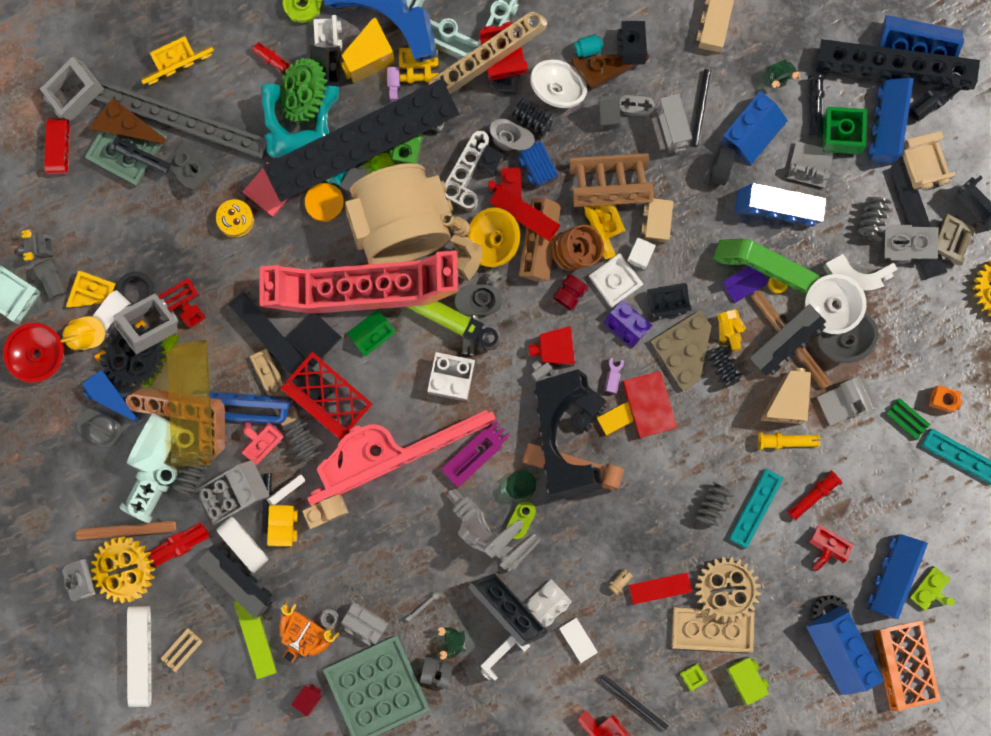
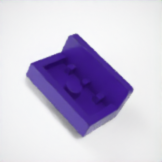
M624 300L603 321L611 331L631 348L653 326Z

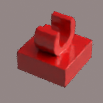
M186 302L181 306L184 312L180 314V317L190 329L206 318L196 304L190 306Z

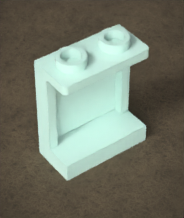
M0 265V313L19 325L41 291Z

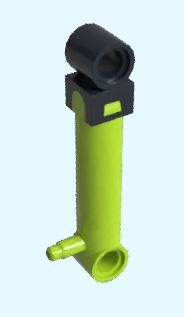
M438 301L430 305L407 307L463 336L466 340L476 345L480 342L486 350H495L500 345V337L496 330L490 327L486 328L484 323L474 318L471 319ZM493 335L494 341L485 343V337Z

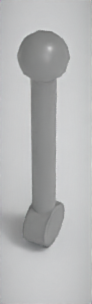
M433 592L432 597L405 620L409 622L433 600L439 599L440 594Z

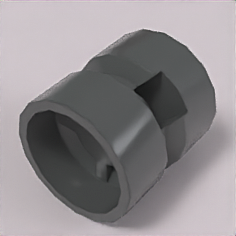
M426 656L420 682L429 685L436 683L437 687L448 689L454 663L447 661L438 663L437 659ZM436 671L442 672V675H436Z

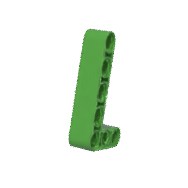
M748 239L719 240L713 257L715 261L722 264H745L806 295L810 287L820 277L818 274Z

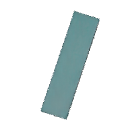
M933 428L929 429L921 444L922 447L991 484V460Z
M767 468L764 470L729 536V540L747 549L784 479L783 477Z

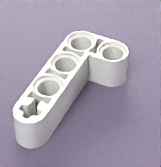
M477 131L472 135L445 183L446 190L453 188L457 191V194L454 196L446 194V200L450 199L452 205L465 212H473L478 205L477 195L467 189L466 186L477 169V162L486 145L489 146V137L484 131ZM481 139H483V143H480V144H479V146H478V151H477V150H476L477 141H480ZM468 155H474L476 160L474 162H467L465 158ZM458 172H464L466 173V177L464 179H458L456 177V174ZM472 198L474 203L468 206L464 204V200Z

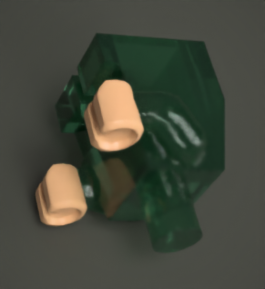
M786 59L767 66L765 69L772 89L779 88L782 82L785 83L791 79L795 81L800 78V73Z
M440 627L438 629L440 631L438 634L444 635L445 642L447 641L445 651L440 652L441 659L454 658L460 652H466L465 631H457L452 627Z

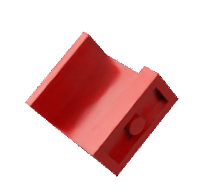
M513 22L503 23L499 27H494L493 25L483 27V30L479 32L481 45L512 25ZM506 40L501 42V49L506 46ZM522 46L487 69L489 81L527 74L528 66L527 61L524 59ZM489 51L485 53V60H487L490 56Z

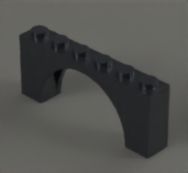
M577 369L536 381L534 393L538 401L537 415L541 425L539 433L543 441L541 450L545 457L544 472L547 475L548 483L546 484V489L549 496L561 500L602 489L599 468L592 464L573 465L568 463L562 457L557 445V428L563 413L575 400L589 394L587 375Z

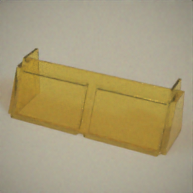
M207 340L173 345V348L166 352L171 438L170 463H177V466L210 465L213 457Z

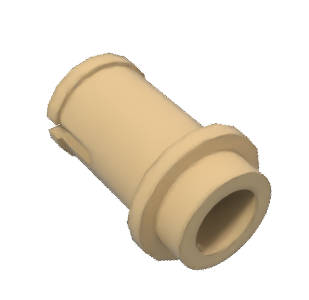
M623 568L621 573L613 581L609 582L608 588L616 595L619 592L622 593V588L633 578L630 572L627 573V570Z

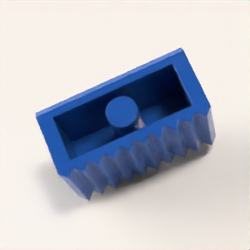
M541 141L534 143L529 149L520 150L518 160L522 168H527L529 173L527 178L531 185H535L538 189L558 179V173Z

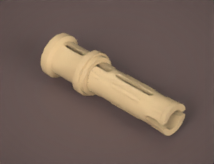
M444 213L441 216L442 224L447 226L451 233L460 237L466 236L469 233L470 225L463 218L454 217L450 213Z

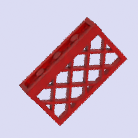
M313 352L308 355L280 387L340 440L348 434L349 430L354 427L373 405ZM312 358L319 362V371L308 372L307 363ZM322 366L325 367L328 371H322ZM322 373H332L335 384L323 385ZM308 374H320V385L309 386ZM297 375H306V386L297 387L292 380ZM337 379L340 380L343 384H337ZM347 386L350 397L338 398L337 387ZM335 387L336 398L324 399L323 388ZM310 388H321L320 400H312L309 397ZM301 389H307V394H305ZM352 392L355 393L358 397H352ZM354 399H362L367 404L361 411H353ZM350 400L351 411L339 412L338 401ZM336 401L337 412L327 413L324 408V402ZM316 402H322V407L319 406ZM351 414V423L347 428L340 424L339 415ZM331 415H337V420L334 419Z

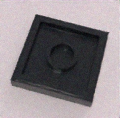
M316 313L309 314L286 338L305 358L313 352L320 359H323L342 339ZM314 358L309 361L314 367L319 363Z

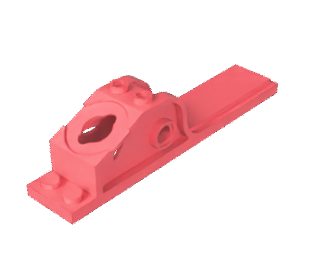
M485 410L406 448L399 447L389 431L380 425L371 424L362 428L360 425L353 427L349 430L350 433L345 435L339 442V447L327 460L325 459L317 468L325 490L322 488L316 489L310 493L311 496L307 499L310 505L314 506L330 497L342 495L495 423L496 418L493 412L488 413ZM376 447L382 449L379 456L372 455V451ZM343 459L342 464L338 465V461Z

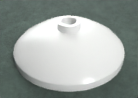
M545 60L538 63L531 73L530 82L534 92L541 100L554 107H575L584 100L587 94L586 81L575 67L566 62Z
M831 274L818 279L810 287L806 296L805 307L811 304L827 321L824 324L826 328L823 330L826 333L841 334L852 330L861 322L866 311V297L863 289L854 279L846 275ZM838 300L840 306L834 308L832 306L833 301Z

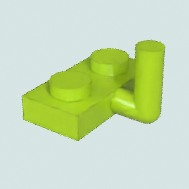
M935 566L929 570L908 597L924 611L929 608L935 599L943 605L952 606L955 603L952 597H946L941 593L950 581V578Z

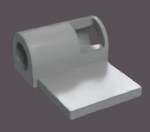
M912 225L885 227V259H891V263L896 264L910 263L911 259H938V227H912Z
M859 376L840 384L834 390L816 397L829 426L852 416L855 418L873 410V407L877 406L865 378H860Z
M86 559L64 566L62 570L65 579L64 584L71 601L75 602L96 595Z

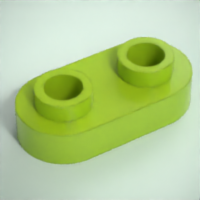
M523 501L519 503L507 525L508 528L519 519L524 523L520 532L513 539L518 540L525 536L536 514L535 506L531 502ZM527 507L530 513L524 515L522 513L523 508Z

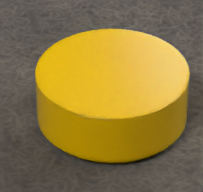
M770 278L768 281L770 291L775 294H781L788 288L787 285L773 278Z

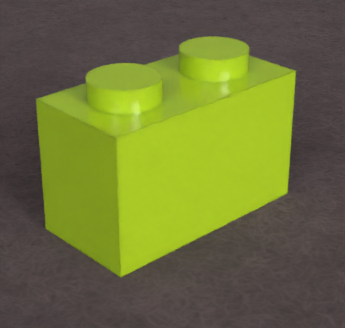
M745 657L726 667L745 705L748 706L769 695L767 691L769 685L764 677L761 678L757 671L760 668L755 659L751 660L750 657Z

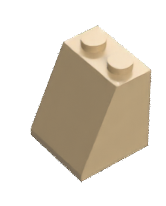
M793 368V370L785 374L762 414L761 421L802 424L808 421L811 372H805L804 368Z

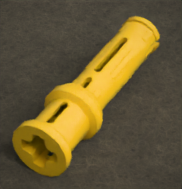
M759 432L758 448L759 450L764 448L780 450L782 447H820V441H812L820 439V435H782L780 432L775 434Z

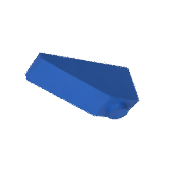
M103 370L82 383L85 388L83 392L89 400L93 399L133 421L138 422L140 420L136 413L128 407L124 396Z

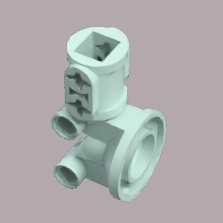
M154 413L151 415L127 461V464L141 471L137 472L135 476L137 481L126 502H122L119 509L144 522L150 523L153 517L151 514L162 493L167 492L169 488L166 484L172 483L178 476L176 468L165 462L174 444L182 448L194 445L196 435L192 430H186ZM184 433H188L191 436L189 444H184L181 440ZM165 469L170 470L172 473L170 480H166L163 477ZM148 484H151V489L153 491L147 493V488L144 487V485L146 486ZM138 502H141V503H142V504H141V507L144 508V509H141V510L138 511V510H137V507H138V506L135 505V504H137Z

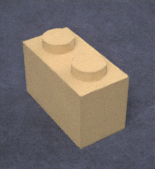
M653 199V202L644 204L643 215L647 216L646 223H642L641 235H645V241L668 243L670 239L673 201Z

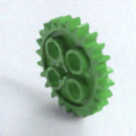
M308 58L295 60V64L291 63V69H286L287 75H282L283 83H279L282 87L280 91L281 97L278 99V101L282 102L279 108L283 109L282 114L286 115L285 118L290 119V121L304 123V121H309L310 117L314 118V112L319 113L318 106H323L322 98H326L323 94L327 90L324 87L327 80L323 79L326 73L322 72L323 67L319 66L318 62Z

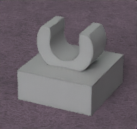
M538 360L532 364L535 371L532 373L535 382L555 376L548 362L543 366Z

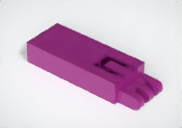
M497 421L488 430L484 429L441 469L457 488L502 448L501 445L510 437L509 433L505 434L503 438L500 437L505 431L503 427L497 432L494 430L499 426ZM486 439L487 442L481 446L486 451L481 455L476 447Z

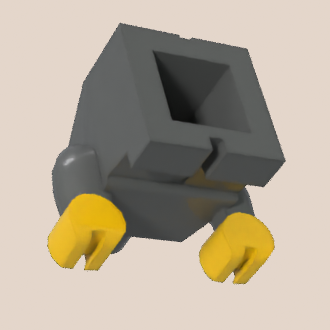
M23 230L21 232L23 233L21 235L22 238L26 239H23L24 245L18 246L19 253H24L23 256L25 257L23 259L25 261H35L37 257L54 256L52 236L44 233L35 235L30 230Z

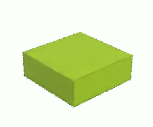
M698 663L680 673L690 691L708 682Z

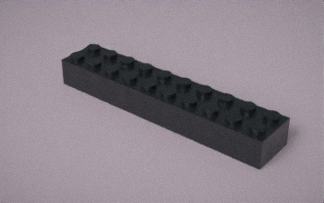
M442 78L262 167L279 201L282 202L460 114Z

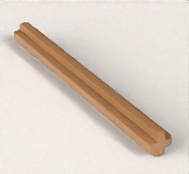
M760 290L751 296L777 332L787 325ZM799 346L794 351L797 358L807 371L811 372V376L820 388L825 389L831 384L830 380L807 350Z

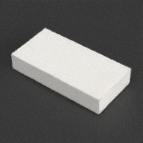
M301 474L297 475L266 500L270 505H275L305 482L304 477Z
M577 618L559 628L580 663L598 653Z

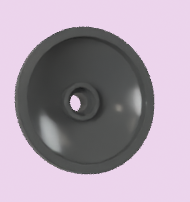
M864 314L861 322L848 332L830 334L822 331L818 334L819 347L824 355L840 363H853L866 358L874 351L879 340L878 327L875 321L867 314Z

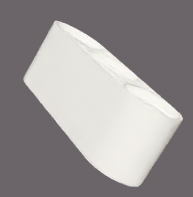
M117 290L113 291L104 300L92 316L97 318L104 327V341L115 328L113 315L132 305Z
M232 516L216 529L252 573H255L269 561L265 553Z

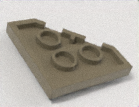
M701 310L650 341L682 392L699 382L712 327Z

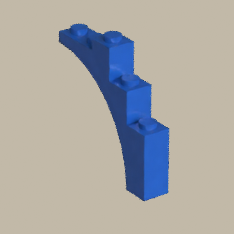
M324 0L325 5L331 9L364 7L386 15L403 32L410 45L413 58L416 61L424 62L438 58L429 13L425 9L414 7L409 12L406 0Z

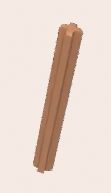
M175 521L77 529L76 539L88 540L175 532L177 527Z

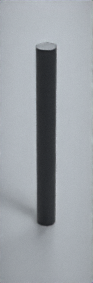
M704 69L691 144L693 146H699L712 72L710 69Z
M603 675L599 680L663 732L668 728V724L606 675Z

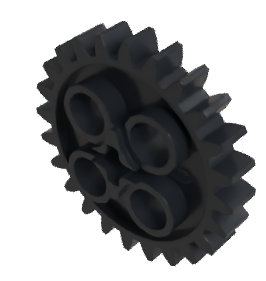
M132 324V328L138 336L151 330L150 328L145 330L143 325H140L137 330V327ZM118 330V335L110 334L112 340H105L108 347L101 348L106 354L100 355L105 360L100 364L102 367H105L103 372L106 375L109 374L108 378L111 381L114 380L117 386L121 383L123 388H126L129 384L131 389H134L135 384L142 388V382L149 385V378L156 380L155 372L162 373L158 367L165 366L161 359L166 358L165 354L161 353L166 350L164 346H160L163 341L149 347L146 353L140 352L136 354V357L130 359L131 356H135V352L130 346L123 349V345L126 343L123 336ZM119 361H125L122 367H117ZM144 365L140 372H136L137 366Z

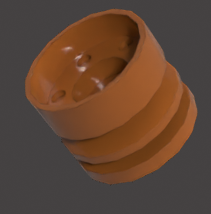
M579 225L562 231L555 236L552 242L551 253L559 267L567 271H575L596 264L604 252V243L601 235L595 228L590 225Z

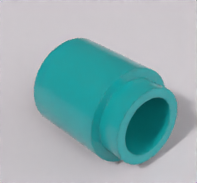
M596 34L579 38L578 41L574 42L577 57L582 56L584 58L601 53V48H604L601 36L597 37Z

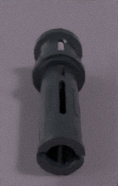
M815 74L808 76L810 81L808 97L811 99L810 135H823V98L826 96L824 92L825 75Z
M116 136L112 143L110 152H117L125 156L127 160L134 159L165 175L171 167V163L138 149L135 143L130 144L122 140L120 136Z

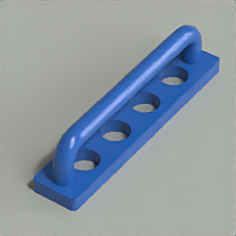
M195 391L192 394L193 396L220 400L224 405L280 409L279 416L225 413V421L281 424L287 419L288 409L293 404L291 397Z

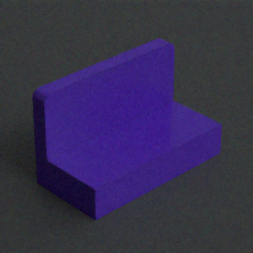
M749 266L722 283L733 303L742 300L768 284L761 272Z

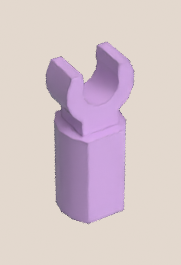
M399 67L387 68V87L390 89V103L393 100H398V89H400Z
M611 358L608 363L611 370L607 372L604 392L617 394L621 376L619 371L624 366V360H621L620 365L615 367L613 365V358Z

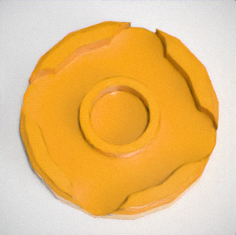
M319 183L308 190L305 197V207L313 219L330 222L341 215L344 207V198L341 191L335 185Z

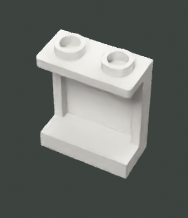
M510 635L481 664L483 668L481 673L488 680L491 678L494 681L497 680L498 676L491 670V667L515 643L524 652L530 645L527 644L522 647Z

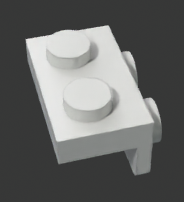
M332 15L331 19H314L315 44L329 43L340 46V52H342V40L338 38V33H342L341 21L337 20L336 15Z
M551 579L524 605L544 627H547L553 623L560 613L567 610L572 601Z

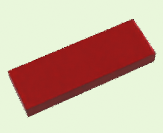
M688 572L629 585L633 605L693 592Z

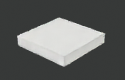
M620 253L588 276L611 308L644 285Z

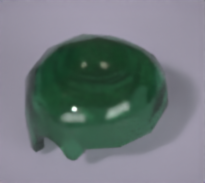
M519 470L508 477L505 489L511 498L518 501L527 500L534 495L537 482L530 472Z

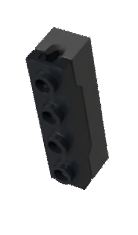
M809 304L752 355L750 359L765 375L770 373L773 376L781 368L779 364L784 359L788 362L796 355L794 351L799 346L803 349L811 342L809 337L813 333L818 335L826 328L824 324L827 321Z
M213 544L197 563L247 612L258 619L274 602L270 598L273 594L265 587L261 589L256 584L258 580L251 573L245 574L242 571L244 566L236 559L232 561L228 557L230 553L222 545L218 547Z

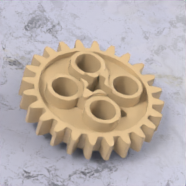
M722 557L721 563L714 559V566L708 563L706 565L708 570H701L704 576L697 577L701 582L695 585L696 588L700 589L695 595L701 596L697 603H704L701 610L708 609V617L715 614V621L722 617L723 623H726L728 618L731 623H734L735 617L742 621V614L746 617L750 616L748 610L755 611V607L752 604L760 602L755 598L761 595L760 592L756 591L761 585L755 584L759 577H752L754 569L748 571V563L741 566V559L734 563L733 557L728 562H726L725 557ZM732 574L740 576L741 582L739 584L732 581ZM713 576L720 578V586H715L712 583ZM727 585L729 589L741 586L746 588L745 590H733L729 595L727 591L710 593L711 590H723ZM736 594H741L744 597L743 604L735 601ZM715 597H722L724 605L718 606L715 603Z

